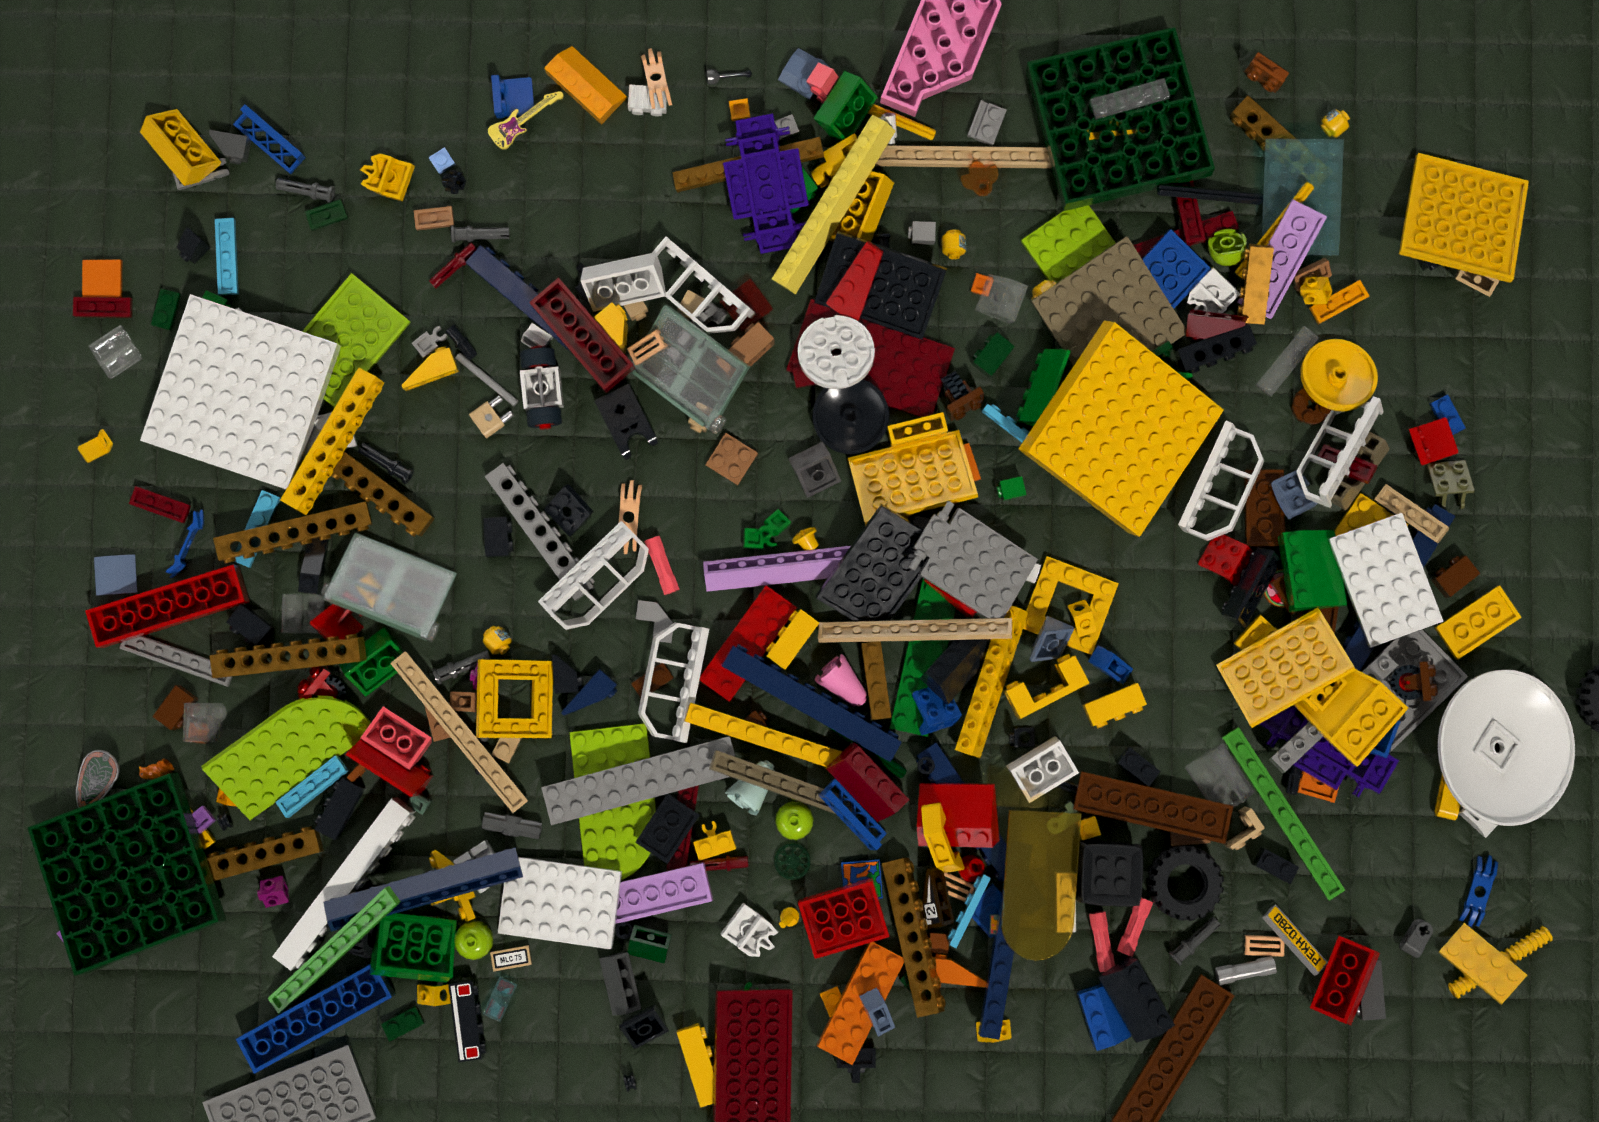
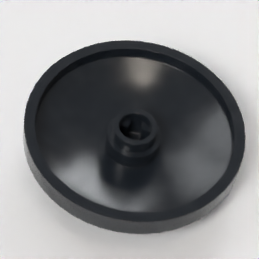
M864 379L847 388H824L818 395L813 407L814 428L821 441L832 450L843 454L862 453L877 445L885 435L889 424V407L882 392L875 385Z

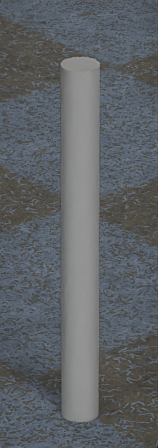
M459 353L455 359L513 407L518 403L515 397L463 354Z

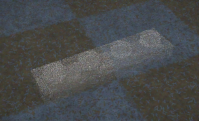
M1164 78L1092 98L1090 103L1095 119L1169 99L1170 94Z
M1303 326L1257 382L1256 386L1271 397L1319 337L1306 326Z

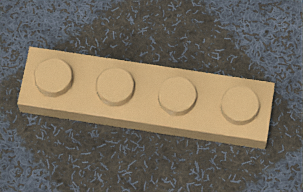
M1387 484L1374 499L1394 514L1402 513L1407 523L1436 543H1439L1450 529L1447 525Z

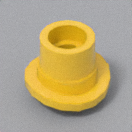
M811 527L800 530L793 538V544L798 543L804 551L817 548L819 543L814 534L817 531L816 528Z

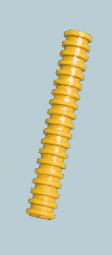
M1541 926L1540 930L1536 929L1535 933L1531 932L1530 936H1525V939H1520V942H1515L1514 946L1510 945L1509 949L1506 948L1504 952L1501 951L1500 953L1516 964L1517 960H1522V957L1525 958L1527 954H1532V951H1537L1538 947L1542 948L1543 944H1548L1547 941H1553V937L1546 927ZM1465 974L1464 977L1460 976L1459 980H1454L1453 984H1448L1449 990L1457 999L1460 998V995L1464 996L1466 991L1470 992L1471 988L1475 989L1477 985Z

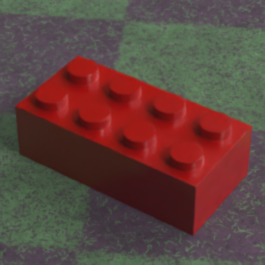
M1338 936L1310 1008L1340 1022L1352 1025L1380 953Z

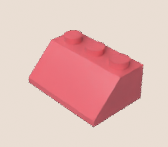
M385 707L381 708L361 736L363 741L408 770L421 759L432 743L430 736Z

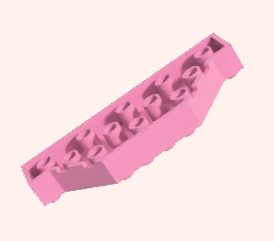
M921 0L882 93L880 103L915 117L923 99L971 80L1002 5L1001 1Z

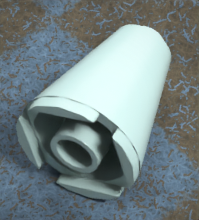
M767 760L764 762L759 761L756 764L775 771L774 765ZM738 780L725 794H728L727 797L740 808H749L748 813L757 815L768 790Z

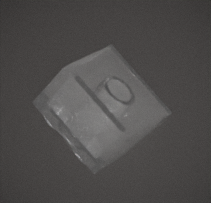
M988 274L975 310L1011 324L1017 318L1028 286L1013 279Z

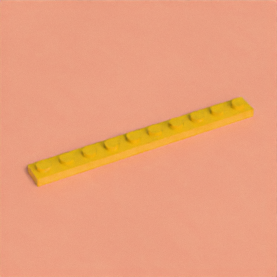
M691 702L684 719L685 722L827 767L842 753V751Z

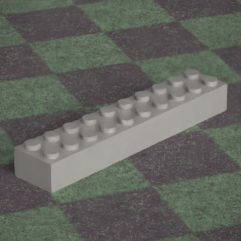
M724 737L541 787L551 825L727 778L729 776L709 770L715 751L736 757L731 737Z

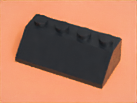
M1257 547L1256 551L1251 553L1247 568L1242 570L1240 581L1237 585H1234L1229 601H1226L1222 607L1221 615L1226 620L1243 628L1247 627L1281 564V560L1275 551Z
M991 639L953 640L919 679L948 705L983 666Z
M1128 956L1098 976L1136 1043L1158 1037L1175 1026L1137 959Z

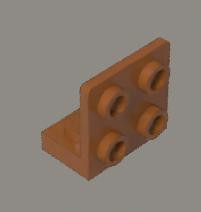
M1259 52L1244 72L1250 80L1258 81L1265 90L1273 91L1274 93L1282 86L1289 72Z

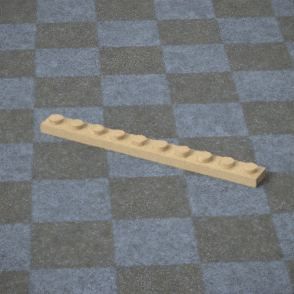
M886 146L875 166L1052 168L1047 148Z
M1012 618L819 622L818 641L819 643L1012 639Z
M405 651L390 664L512 813L528 801L408 653Z

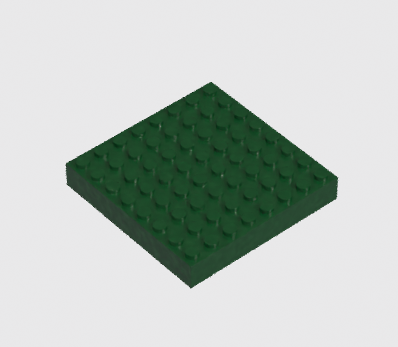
M1175 27L1027 62L1026 74L1063 211L1156 190L1159 184L1177 185L1212 176L1215 166ZM1136 129L1134 134H1127V130ZM1112 131H1117L1121 136H1115ZM1090 132H1101L1099 139L1089 140Z
M179 773L163 775L28 827L74 976L84 975L227 921Z

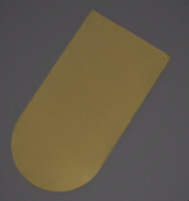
M1009 810L1002 932L1008 946L1023 958L1034 961L1051 958L1066 946L1071 937L1075 916L1081 813Z

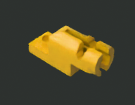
M855 133L824 151L826 162L821 163L811 171L814 181L820 188L829 184L830 177L834 178L858 138Z

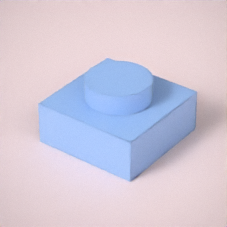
M445 147L429 157L439 174L456 165Z

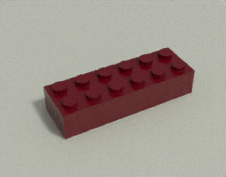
M559 277L529 302L606 393L635 369L633 363Z

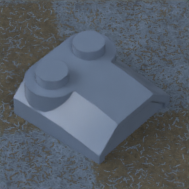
M798 48L784 67L778 81L811 100L814 93L810 90L811 87L806 81L818 62L826 66L828 65L822 59L815 58Z

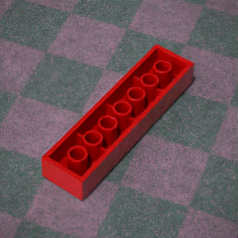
M233 564L85 610L96 648H105L224 611L240 604H246L250 600L240 567Z

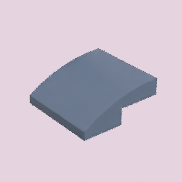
M1296 471L1271 483L1275 497L1288 519L1318 504L1306 499ZM1302 474V477L1307 488L1310 485V483Z
M135 554L94 557L96 596L137 593Z

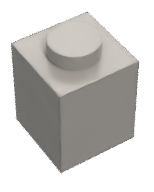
M913 221L912 227H908V238H911V244L934 245L936 222Z

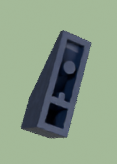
M599 669L561 714L568 715L603 701L607 697L611 699L618 691L616 689L618 684Z

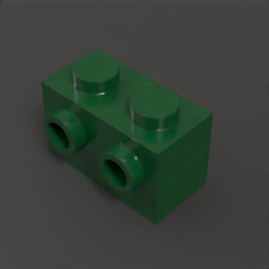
M998 332L994 336L990 334L984 342L985 348L982 351L978 349L972 357L974 359L972 365L988 378L992 377L1015 347Z
M634 925L627 952L629 955L665 964L672 934Z

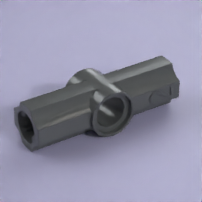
M485 812L482 829L502 832V834L508 836L540 839L543 823L525 820L514 815H499Z

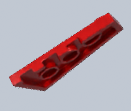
M867 241L826 304L842 316L853 318L859 322L884 251Z

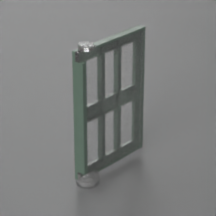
M664 305L648 335L655 330H660V335L663 336V341L668 347L639 365H635L630 356L628 359L635 366L632 374L699 425L706 427L709 431L716 434L725 425L726 418L722 414L750 366L670 306ZM656 337L641 345L640 349L656 340ZM659 343L636 358L639 359L646 353L650 352L651 350L659 346Z
M354 533L330 584H324L321 594H324L323 600L425 641L433 642L440 626L435 621L457 573Z

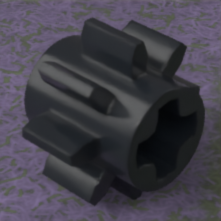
M449 170V174H444L442 184L445 191H449L451 194H458L459 190H464L466 180L462 176V172Z

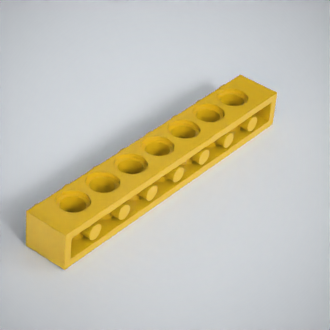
M358 367L280 501L305 515L308 514L316 498L322 492L326 481L332 475L336 464L342 458L348 444L351 443L358 427L361 426L365 415L371 409L375 398L381 392L384 385L383 381Z
M1011 606L1004 617L1012 618V639H991L955 748L956 751L981 758L1028 612L1021 608Z

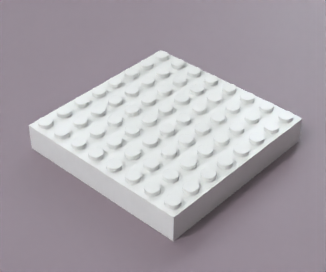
M190 294L140 441L287 489L302 463L341 346L335 342Z

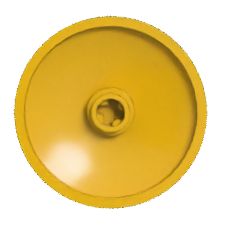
M1329 339L1313 346L1303 359L1300 370L1301 381L1308 395L1319 405L1334 411H1351L1361 407L1371 398L1378 382L1377 369L1369 354L1360 346L1342 339Z

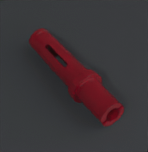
M470 242L461 252L454 254L455 257L438 271L429 282L437 289L462 265H466L465 262L477 248Z
M728 855L726 858L690 861V866L704 862L705 865L718 864L705 866L706 871L724 869L731 871V869L747 868L748 856L730 857Z

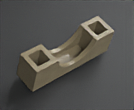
M1369 431L1365 438L1366 445L1360 447L1357 458L1378 466L1390 448L1385 439ZM1345 475L1331 503L1347 510L1365 483Z

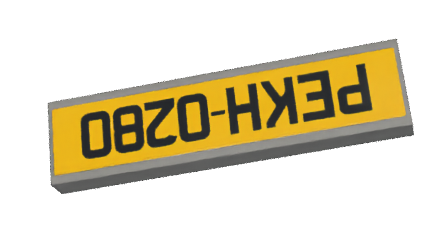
M1276 904L1271 906L1262 917L1264 921L1314 976L1318 975L1328 963L1326 959Z

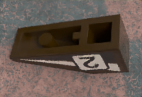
M936 867L927 869L922 900L923 918L927 921L928 928L943 927L955 923L944 872Z

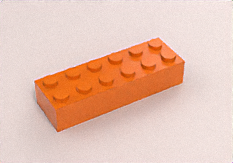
M874 942L867 944L816 1045L817 1047L853 1065L872 1027L859 996L877 988L885 1001L904 964L903 957Z

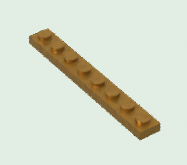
M820 137L780 146V151L799 148L801 163L824 157ZM741 156L673 172L677 193L726 181L723 163L739 160Z

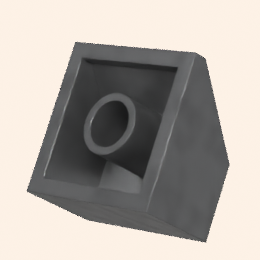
M823 442L788 458L807 498L841 482L831 455Z

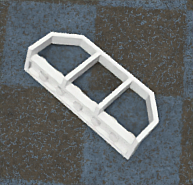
M665 237L652 252H656L658 256L665 247H668L667 253L673 258L678 256L681 259L680 264L686 270L666 292L665 297L707 333L735 331L747 316L750 319L755 316L756 313L668 237ZM695 271L694 276L701 282L705 279L709 283L708 288L712 291L691 314L672 296L689 275ZM720 292L723 295L722 300L729 306L734 304L737 307L736 312L740 316L730 326L707 328L697 318Z
M1373 396L1370 402H1366L1361 406L1364 408V414L1356 421L1353 434L1330 427L1335 415L1345 412L1330 411L1296 471L1306 499L1331 508V500L1344 476L1349 475V467L1360 447L1366 445L1365 438L1378 415H1382L1384 412L1379 398ZM1325 433L1346 440V446L1344 450L1339 452L1336 463L1314 455ZM1310 461L1330 469L1326 482H1323L1319 488L1320 496L1308 492L1302 477Z
M1225 421L1178 524L1182 531L1206 541L1233 531L1264 463L1254 435L1235 428L1233 423ZM1236 434L1250 439L1259 460L1252 475L1220 463L1221 459L1226 457L1228 453L1227 446L1230 441H1233ZM1220 469L1249 480L1238 506L1206 494V492H1210L1213 485L1211 481L1214 475L1216 476L1219 473ZM1204 499L1235 511L1229 526L1206 535L1190 529L1196 523L1197 517L1195 516L1198 510L1203 508Z
M620 521L538 602L565 630L589 625L644 572L649 549ZM633 538L640 545L636 566L626 576L622 577L607 561ZM605 565L620 581L598 602L583 585ZM579 589L595 604L583 617L562 621L555 614Z
M674 622L653 637L638 715L652 736L687 743L691 723L685 722L684 719L690 702L695 704L709 633L708 628ZM678 627L694 630L691 635L692 647L687 656L688 664L656 658L659 641ZM655 662L686 668L684 671L685 682L684 687L680 691V698L649 692ZM648 696L680 702V706H678L676 711L677 722L673 727V736L657 733L645 714Z

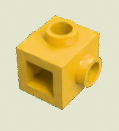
M1306 277L1303 285L1300 287V295L1303 297L1305 304H1327L1332 294L1328 277Z

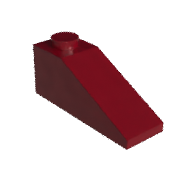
M1192 309L1188 314L1186 336L1191 337L1193 340L1213 337L1245 326L1249 321V317Z

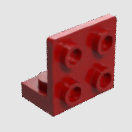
M1446 417L1409 429L1421 466L1458 453Z
M1223 534L1210 540L1198 565L1225 577L1231 584L1237 585L1240 581L1242 570L1247 568L1249 564V557L1253 550L1248 545Z

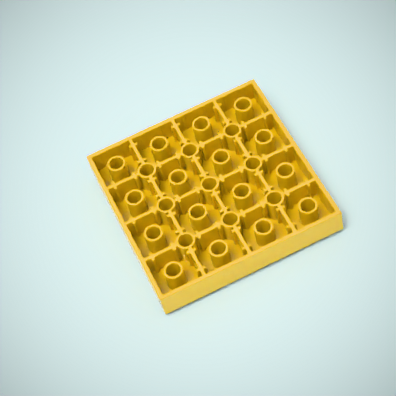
M1104 320L1018 450L1126 532L1140 537L1224 409L1117 323Z

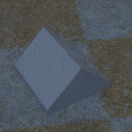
M1047 616L1033 644L1029 660L1035 662L1060 658L1074 631V627Z

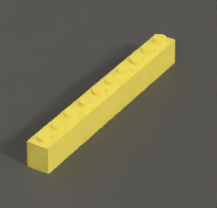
M874 115L868 120L772 277V280L794 294L798 292L894 135L895 130L886 121Z

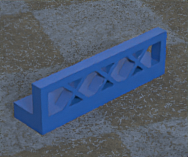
M244 104L240 109L243 114L233 125L288 173L292 174L306 157ZM248 117L252 121V129H243L240 124ZM264 131L266 133V141H257L256 132ZM270 144H279L281 153L272 154L270 152ZM284 156H293L296 159L290 168L284 164Z
M833 779L818 796L869 850H878L882 845L880 841L887 833L836 779ZM834 785L839 790V798L831 791ZM843 800H849L852 803V812L843 804ZM856 814H862L865 817V826L856 818ZM869 828H875L880 834L875 838L870 833Z

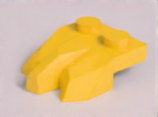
M384 154L371 156L373 166L364 165L360 169L368 175V179L363 180L361 185L382 196L403 202L415 166Z

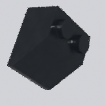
M656 1004L630 1016L619 1024L621 1031L634 1049L669 1032L663 1014Z

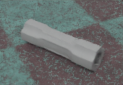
M1269 956L1252 962L1216 967L1215 973L1219 985L1245 978L1276 974L1277 970L1273 957Z

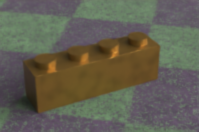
M1249 244V249L1245 248L1244 260H1247V266L1242 270V279H1245L1244 287L1240 288V298H1243L1242 306H1238L1237 315L1249 317L1247 323L1265 325L1274 252L1272 245Z
M881 641L861 643L871 720L891 718Z

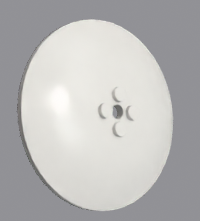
M1496 670L1476 676L1455 693L1442 717L1438 735L1440 768L1454 798L1473 816L1482 821L1503 826H1515L1532 822L1546 814L1559 801L1572 775L1575 760V740L1565 707L1546 684L1529 674L1515 670ZM1496 743H1498L1500 747L1498 753L1495 751L1494 748Z

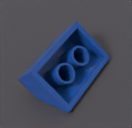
M1102 984L1076 992L1096 1051L1115 1046L1131 1037L1129 1030Z

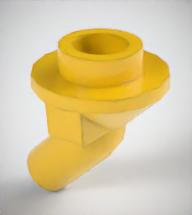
M787 907L783 909L780 915V927L785 928L786 926L790 927L797 924L799 913L795 908Z

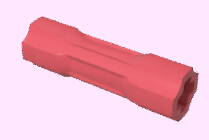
M660 536L644 541L649 549L648 553L653 561L664 595L680 590Z
M1141 897L1140 905L1133 906L1132 914L1124 935L1121 937L1117 951L1133 957L1145 920L1153 905L1152 901Z
M1106 912L1089 913V919L1096 947L1098 969L1100 972H1106L1115 966Z

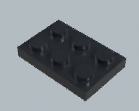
M667 794L635 843L668 864L700 814L670 794Z

